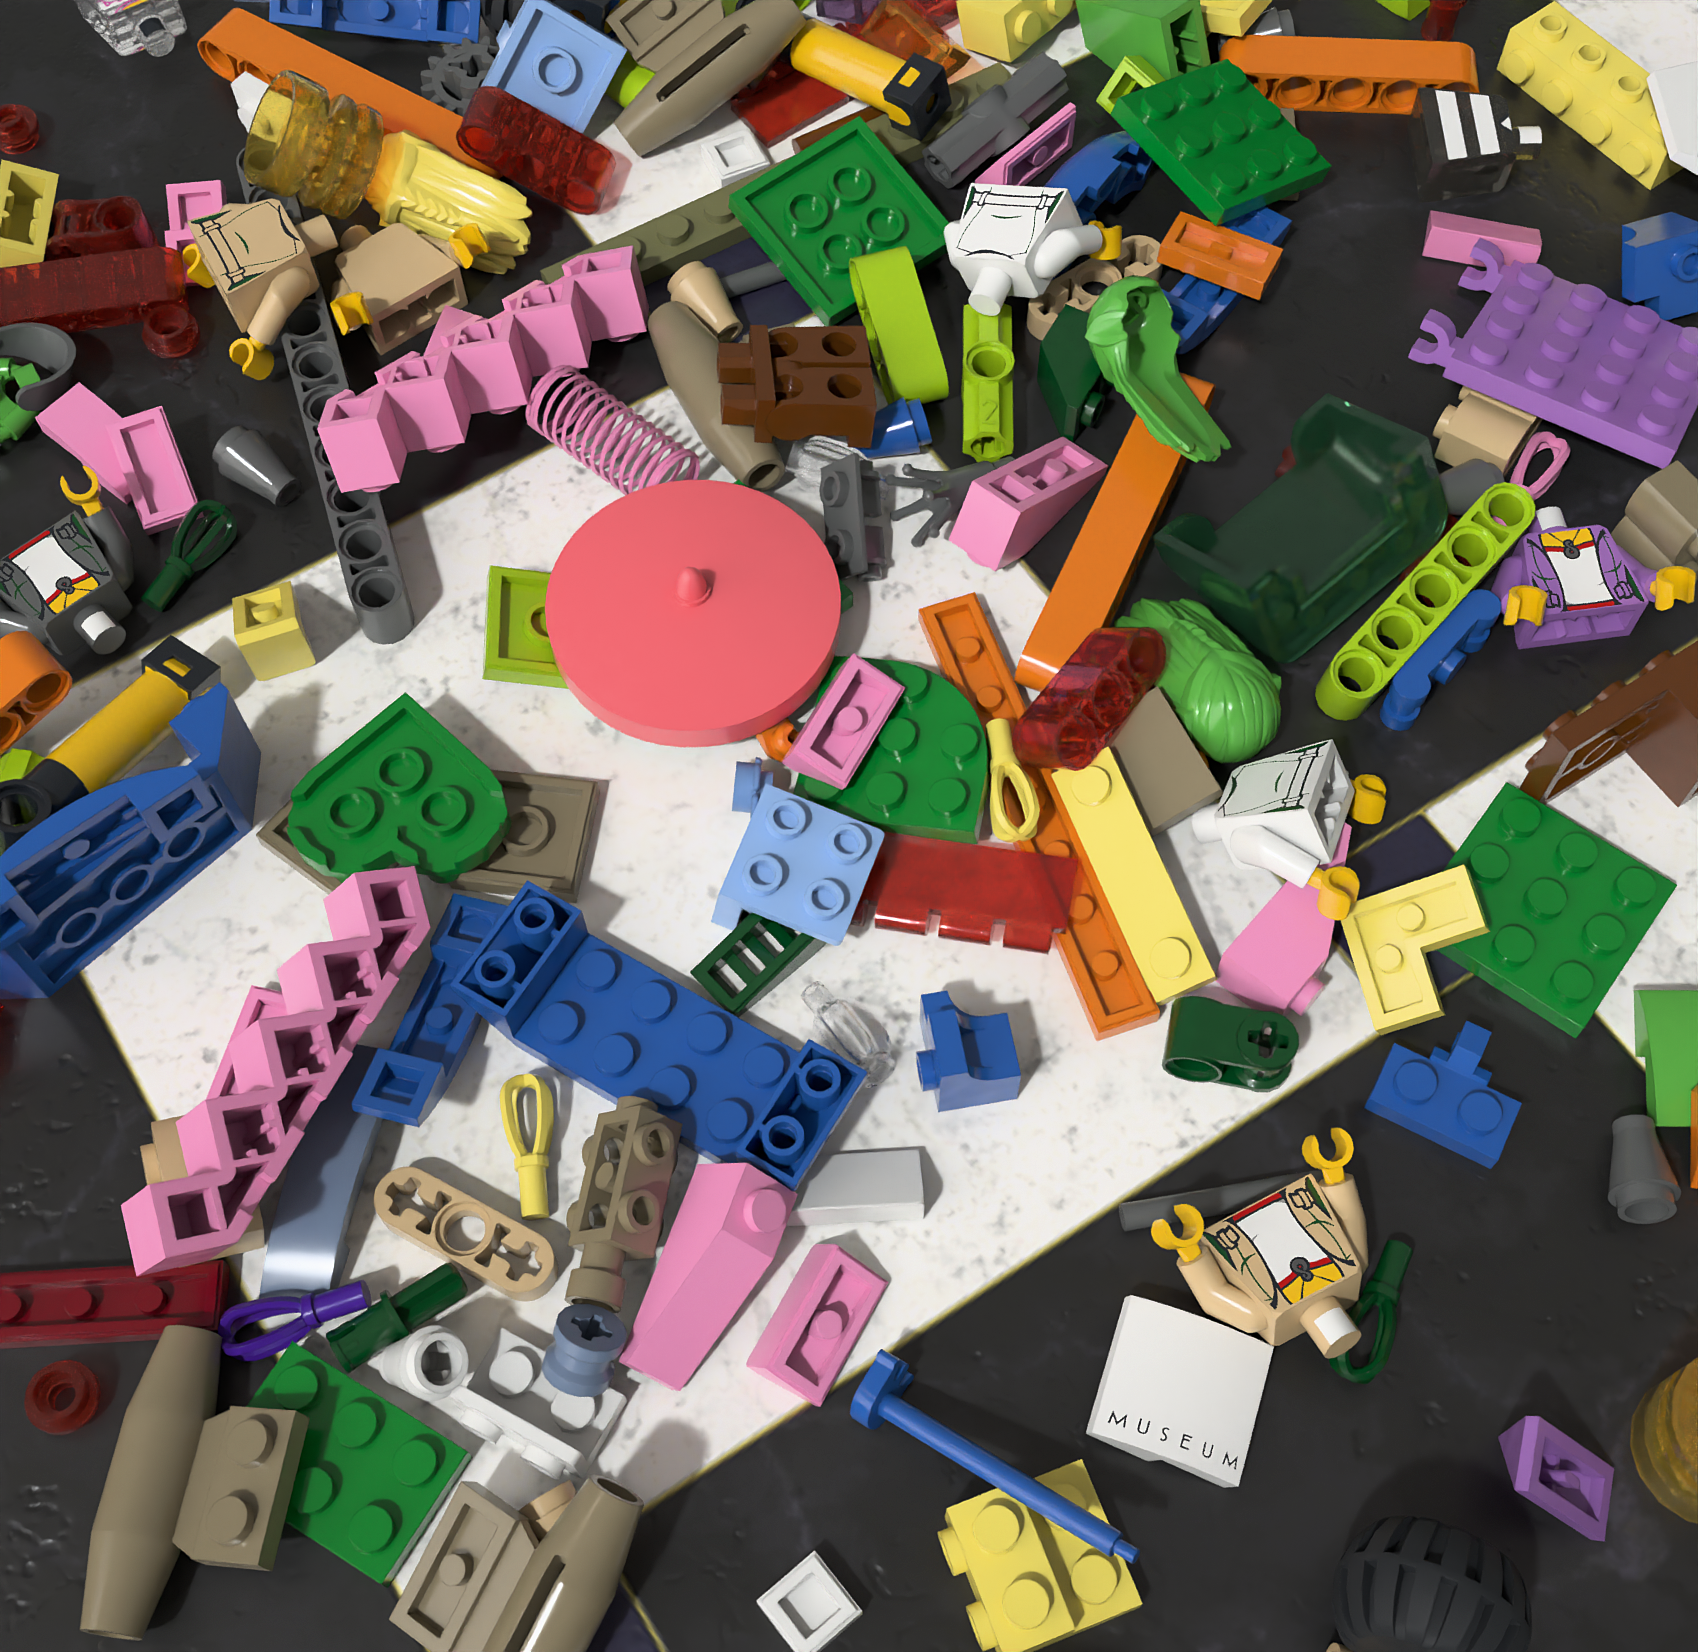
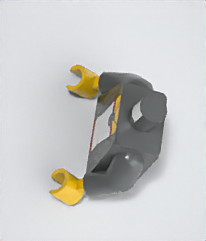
M83 466L88 478L92 481V487L85 494L80 495L71 492L63 475L60 480L65 496L70 502L82 506L87 516L81 518L75 510L0 559V639L15 631H28L43 645H47L59 655H70L86 643L97 654L105 655L115 651L124 642L126 633L118 621L129 615L133 608L124 593L134 582L133 547L110 505L103 507L98 497L101 492V486L97 475L89 467Z

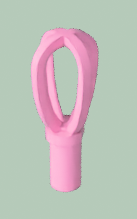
M1547 431L1535 433L1527 443L1513 471L1510 483L1524 488L1532 496L1533 501L1543 495L1556 480L1563 464L1569 457L1570 447L1566 440L1556 438L1554 434ZM1551 448L1554 461L1549 468L1529 487L1523 485L1524 475L1532 457L1543 449ZM1492 516L1495 522L1507 526L1502 519Z

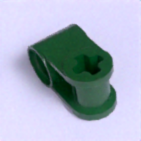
M1180 997L1172 1003L1162 1067L1168 1074L1186 1081L1212 1082L1248 1089L1254 1092L1268 1093L1280 1088L1287 1081L1292 1067L1291 1062L1294 1060L1299 1047V1035L1291 1021L1273 1011H1260L1223 1004L1206 997ZM1269 1027L1272 1029L1270 1035L1264 1034L1265 1028ZM1259 1047L1269 1049V1058L1259 1056ZM1258 1070L1265 1071L1262 1077L1257 1076Z

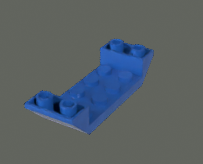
M221 682L204 695L188 702L181 713L169 722L192 761L188 765H193L200 774L218 806L162 844L159 843L147 826L30 903L29 905L42 921V924L0 952V999L49 998L252 830L261 751L229 690Z
M528 880L450 984L453 992L516 1047L617 1105L618 1098L622 1096H635L654 1102L658 1106L657 1113L683 1124L679 1139L681 1144L714 1163H748L793 1191H796L868 1077V1072L810 1039H808L800 1052L796 1051L588 933L585 919L580 909Z

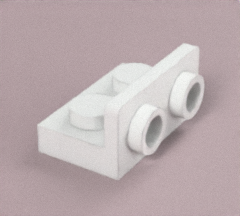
M502 1328L468 1385L464 1387L460 1384L449 1395L456 1406L464 1412L458 1423L492 1444L496 1445L503 1434L526 1448L520 1458L551 1478L558 1480L565 1469L583 1479L626 1405L627 1400L625 1396L610 1387L604 1393L594 1397H577L558 1390L544 1377L541 1368L546 1352Z

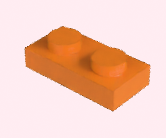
M1180 211L1160 244L1156 262L1260 301L1279 266L1284 249L1223 226H1215L1212 222Z

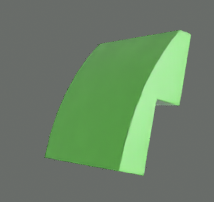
M1633 990L1635 1057H1645L1647 1116L1654 1120L1655 1126L1691 1127V1091L1698 1085V990Z

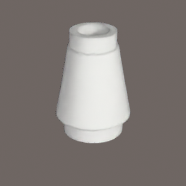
M439 1325L426 1326L387 1346L379 1359V1371L383 1379L389 1384L395 1385L420 1399L437 1401L448 1397L452 1390L462 1383L468 1370V1353L462 1340L451 1329Z

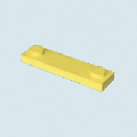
M1109 746L1052 773L1051 776L1146 986L1152 992L1157 1006H1162L1218 980Z

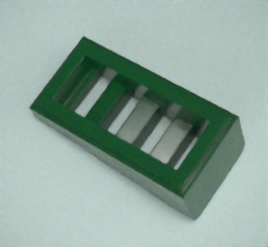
M751 913L690 973L724 1010L739 1018L813 957L827 942L801 933L794 940L777 922ZM767 931L784 948L776 958L758 940ZM746 948L765 966L757 976L737 956ZM726 964L747 985L738 994L717 973Z

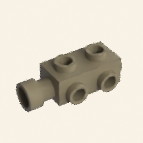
M635 1096L619 1097L616 1110L598 1114L594 1135L588 1137L584 1142L582 1159L586 1169L579 1199L571 1204L566 1216L567 1227L570 1232L567 1246L583 1252L579 1268L571 1270L564 1299L570 1305L591 1304L602 1307L611 1313H619L627 1281L621 1277L624 1261L654 1258L657 1242L663 1232V1214L671 1176L678 1162L677 1148L683 1124L657 1113V1104L650 1100ZM605 1145L607 1146V1148H608V1150H609V1160H608V1161H607V1159H606V1157H605V1154H604V1147H605ZM590 1210L592 1211L594 1216L593 1228L589 1222Z

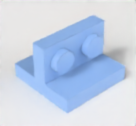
M524 0L513 24L505 20L497 35L496 40L500 50L480 88L485 94L577 145L627 49L621 43L549 0Z

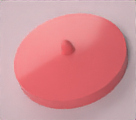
M714 480L672 481L634 491L613 501L589 518L573 534L556 560L549 578L545 603L546 627L554 660L563 680L578 701L595 717L610 727L642 741L673 747H709L740 741L775 726L796 711L814 693L826 676L838 646L841 629V591L834 562L825 544L801 516L782 502L760 491L729 482Z

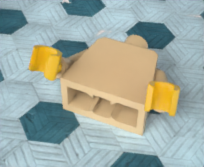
M393 223L374 235L362 225L350 227L344 232L340 240V247L344 252L337 255L334 261L339 278L331 287V319L335 326L341 330L342 335H346L362 325L376 351L383 355L436 324L445 305L457 309L468 305L460 268H469L474 264L475 256L481 253H488L492 248L477 223L466 224L458 228L449 236L448 240L422 233L416 234L403 223Z

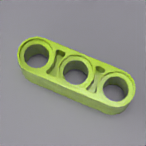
M901 246L850 258L849 272L852 289L863 326L866 327L868 343L887 404L889 405L904 397L906 402L919 398L921 404L947 399L949 394L947 372L908 248Z

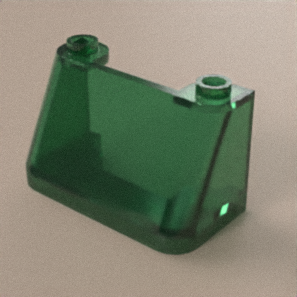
M1329 393L1325 394L1308 408L1294 424L1291 448L1296 464L1216 531H1214L1208 519L1194 512H1189L1176 517L1153 536L1161 559L1175 574L1259 652L1282 664L1291 663L1300 658L1427 551L1440 538L1448 519V505L1429 438Z

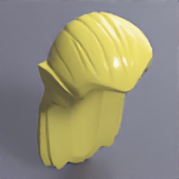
M406 129L385 135L367 153L360 171L359 184L365 200L372 205V209L379 213L380 226L388 227L393 223H403L416 234L422 233L448 240L449 236L458 228L466 224L477 223L492 250L475 256L474 264L471 267L489 273L504 275L508 268L515 269L516 263L513 257L526 254L528 251L527 244H530L531 233L524 219L531 217L532 211L526 205L527 198L514 187L456 161L440 152L435 145L422 140L417 134Z

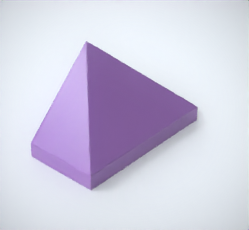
M1525 1416L1498 1436L1516 1492L1588 1539L1605 1541L1614 1474L1612 1466L1539 1416Z

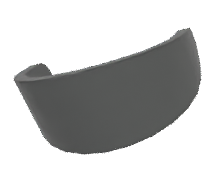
M31 322L0 327V355L16 356L31 360L54 374L47 379L22 387L16 394V402L21 409L26 411L45 410L69 391L76 358V347L73 340L64 331L47 324Z

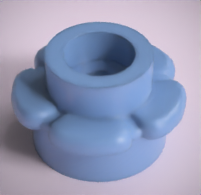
M756 757L755 763L736 762L732 811L750 813V819L765 785H773L774 771L761 770L762 759L760 757Z

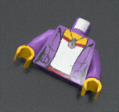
M1546 507L1535 511V517L1528 526L1530 533L1520 538L1512 556L1503 560L1500 564L1490 591L1500 599L1502 604L1501 613L1504 615L1503 623L1506 626L1514 625L1518 649L1628 636L1649 601L1655 602V608L1660 611L1671 609L1674 599L1683 600L1686 603L1694 602L1696 573L1692 569L1682 566L1665 567L1659 571L1647 568L1621 546L1616 545L1607 528L1600 525L1568 528L1560 508Z

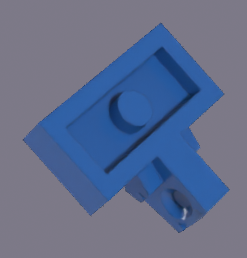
M1466 1020L1461 1032H1458L1449 1052L1435 1046L1429 1058H1426L1394 1043L1385 1059L1364 1109L1491 1169L1499 1160L1522 1103L1487 1087L1492 1073L1477 1065L1482 1058L1492 1032Z

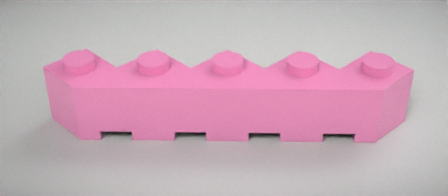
M633 245L578 255L562 265L565 276L546 285L543 281L535 280L502 299L505 310L487 320H484L482 316L474 315L439 335L443 346L422 357L420 353L411 351L376 371L375 375L378 384L355 396L354 391L345 389L326 401L317 430L341 493L360 489L365 492H378L390 487L394 483H399L407 453L426 449L429 452L439 453L450 450L460 443H465L471 414L486 411L492 414L512 412L521 405L528 404L533 377L545 375L548 371L560 365H571L578 371L581 368L588 367L592 341L608 339L612 342H622L634 338L641 332H646L649 305ZM566 373V374H564V375H562V376H560V377H567V376H570V375H572V374H571V373Z
M415 866L353 873L323 899L333 941L307 944L277 969L288 1015L258 1019L228 1043L239 1094L205 1099L176 1122L188 1177L149 1184L121 1205L136 1277L208 1261L240 1240L253 1218L251 1215L270 1184L278 1178L305 1134L303 1130L319 1104L329 1095L353 1056L352 1051L367 1026L375 1020L399 981L398 976L412 953L419 948L431 928Z

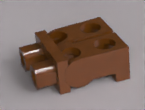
M750 325L749 343H718V383H748V385H721V424L753 425L754 442L772 443V436L781 440L794 441L809 435L846 436L847 447L871 448L877 402L872 368H870L871 361L866 327H782L768 332V325Z

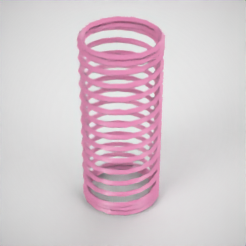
M560 365L551 369L540 378L532 389L525 412L527 424L542 436H545L550 442H554L556 446L563 449L568 455L573 456L578 462H582L585 467L592 469L597 476H601L607 483H611L614 488L620 490L624 495L632 493V487L638 484V490L643 489L646 478L653 470L654 472L646 487L659 484L666 472L679 460L678 466L667 482L675 481L682 469L685 457H690V464L683 480L698 479L700 463L699 456L695 452H692L690 449H684V446L680 442H675L671 435H665L661 428H655L652 422H646L642 415H636L632 408H627L614 395H608L604 388H599L594 381H589L585 375H581L571 365ZM571 373L573 376L565 380L550 397L543 414L542 425L539 424L537 419L538 409L543 396L560 376ZM574 381L573 389L558 406L554 418L547 422L553 402L559 393L569 383ZM586 386V392L581 396L582 388ZM595 393V400L585 408L589 396ZM605 400L604 407L593 417L598 403ZM614 407L613 414L601 426L608 409ZM623 414L622 421L613 429L602 451L595 455L596 447L608 436L617 417ZM577 420L573 432L566 436L567 428ZM633 420L631 429L622 437L612 457L604 462L606 453L620 439L626 424ZM564 422L563 426L557 429ZM586 427L582 439L575 442L576 435ZM642 428L641 435L631 445L622 463L614 468L616 459L629 446L635 431ZM599 429L592 445L585 449L586 441ZM562 432L561 438H558L557 434ZM652 434L650 443L642 450L632 469L624 475L626 465L638 453L644 439ZM571 439V444H567L566 440ZM661 442L659 451L651 458L642 476L633 482L636 472L648 459L654 445ZM581 445L580 451H576L575 447ZM671 448L670 454L657 466L663 453ZM590 452V458H586L585 453ZM600 458L599 465L595 464L594 460ZM609 465V471H604V467ZM619 471V477L614 478L613 474ZM629 478L628 484L624 485L623 480Z

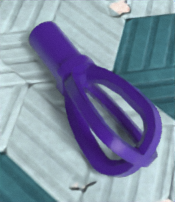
M360 1280L317 1295L312 1292L301 1296V1298L292 1296L268 1297L235 1305L229 1308L220 1319L218 1335L223 1338L221 1347L226 1355L241 1361H257L288 1348L292 1341L298 1342L311 1328L321 1327L324 1325V1322L371 1307V1294L366 1282ZM301 1313V1316L265 1335L240 1344L234 1339L235 1333L250 1323L278 1315Z

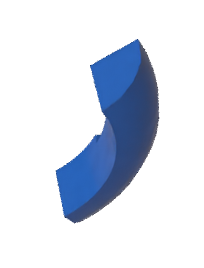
M1126 131L1111 133L1093 140L1074 154L1054 173L1044 187L1068 189L1082 224L1089 225L1090 221L1096 220V215L1093 212L1104 200L1115 204L1128 193L1142 190L1155 161ZM1072 262L1053 277L1052 280L1066 273Z

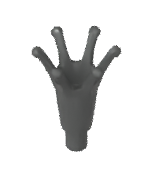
M1007 456L992 463L980 461L949 471L921 470L913 468L909 463L904 464L902 467L903 474L914 478L896 477L893 474H888L885 477L886 484L889 486L922 488L923 495L922 498L914 503L892 511L890 518L892 521H898L900 518L924 509L931 511L933 515L911 539V544L914 547H920L923 538L928 533L930 538H937L940 535L939 530L957 510L962 508L973 480L1015 459L1012 456Z

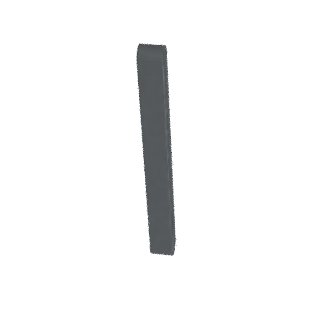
M263 141L252 143L243 148L236 158V166L246 204L271 198L280 201L294 226L305 222L299 196L281 147L275 143ZM314 256L310 259L319 282V287L315 293L304 298L287 318L280 331L348 596L365 636L374 643L382 645L394 644L403 640L411 632L414 626V612L380 491L365 492L362 489L341 493L317 430L326 401L345 389L352 391Z

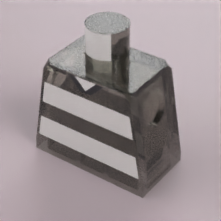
M1427 87L1418 88L1407 124L1420 202H1433L1498 192L1505 187L1514 160H1536L1541 151L1542 133L1540 127H1512L1507 100L1501 95Z

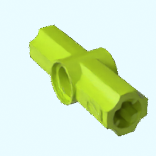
M1004 303L999 314L995 316L983 315L974 310L970 304L963 307V369L961 386L963 453L974 457L977 462L997 461L1005 455L1012 454L1014 447L1013 376L1015 359L1012 352V307Z

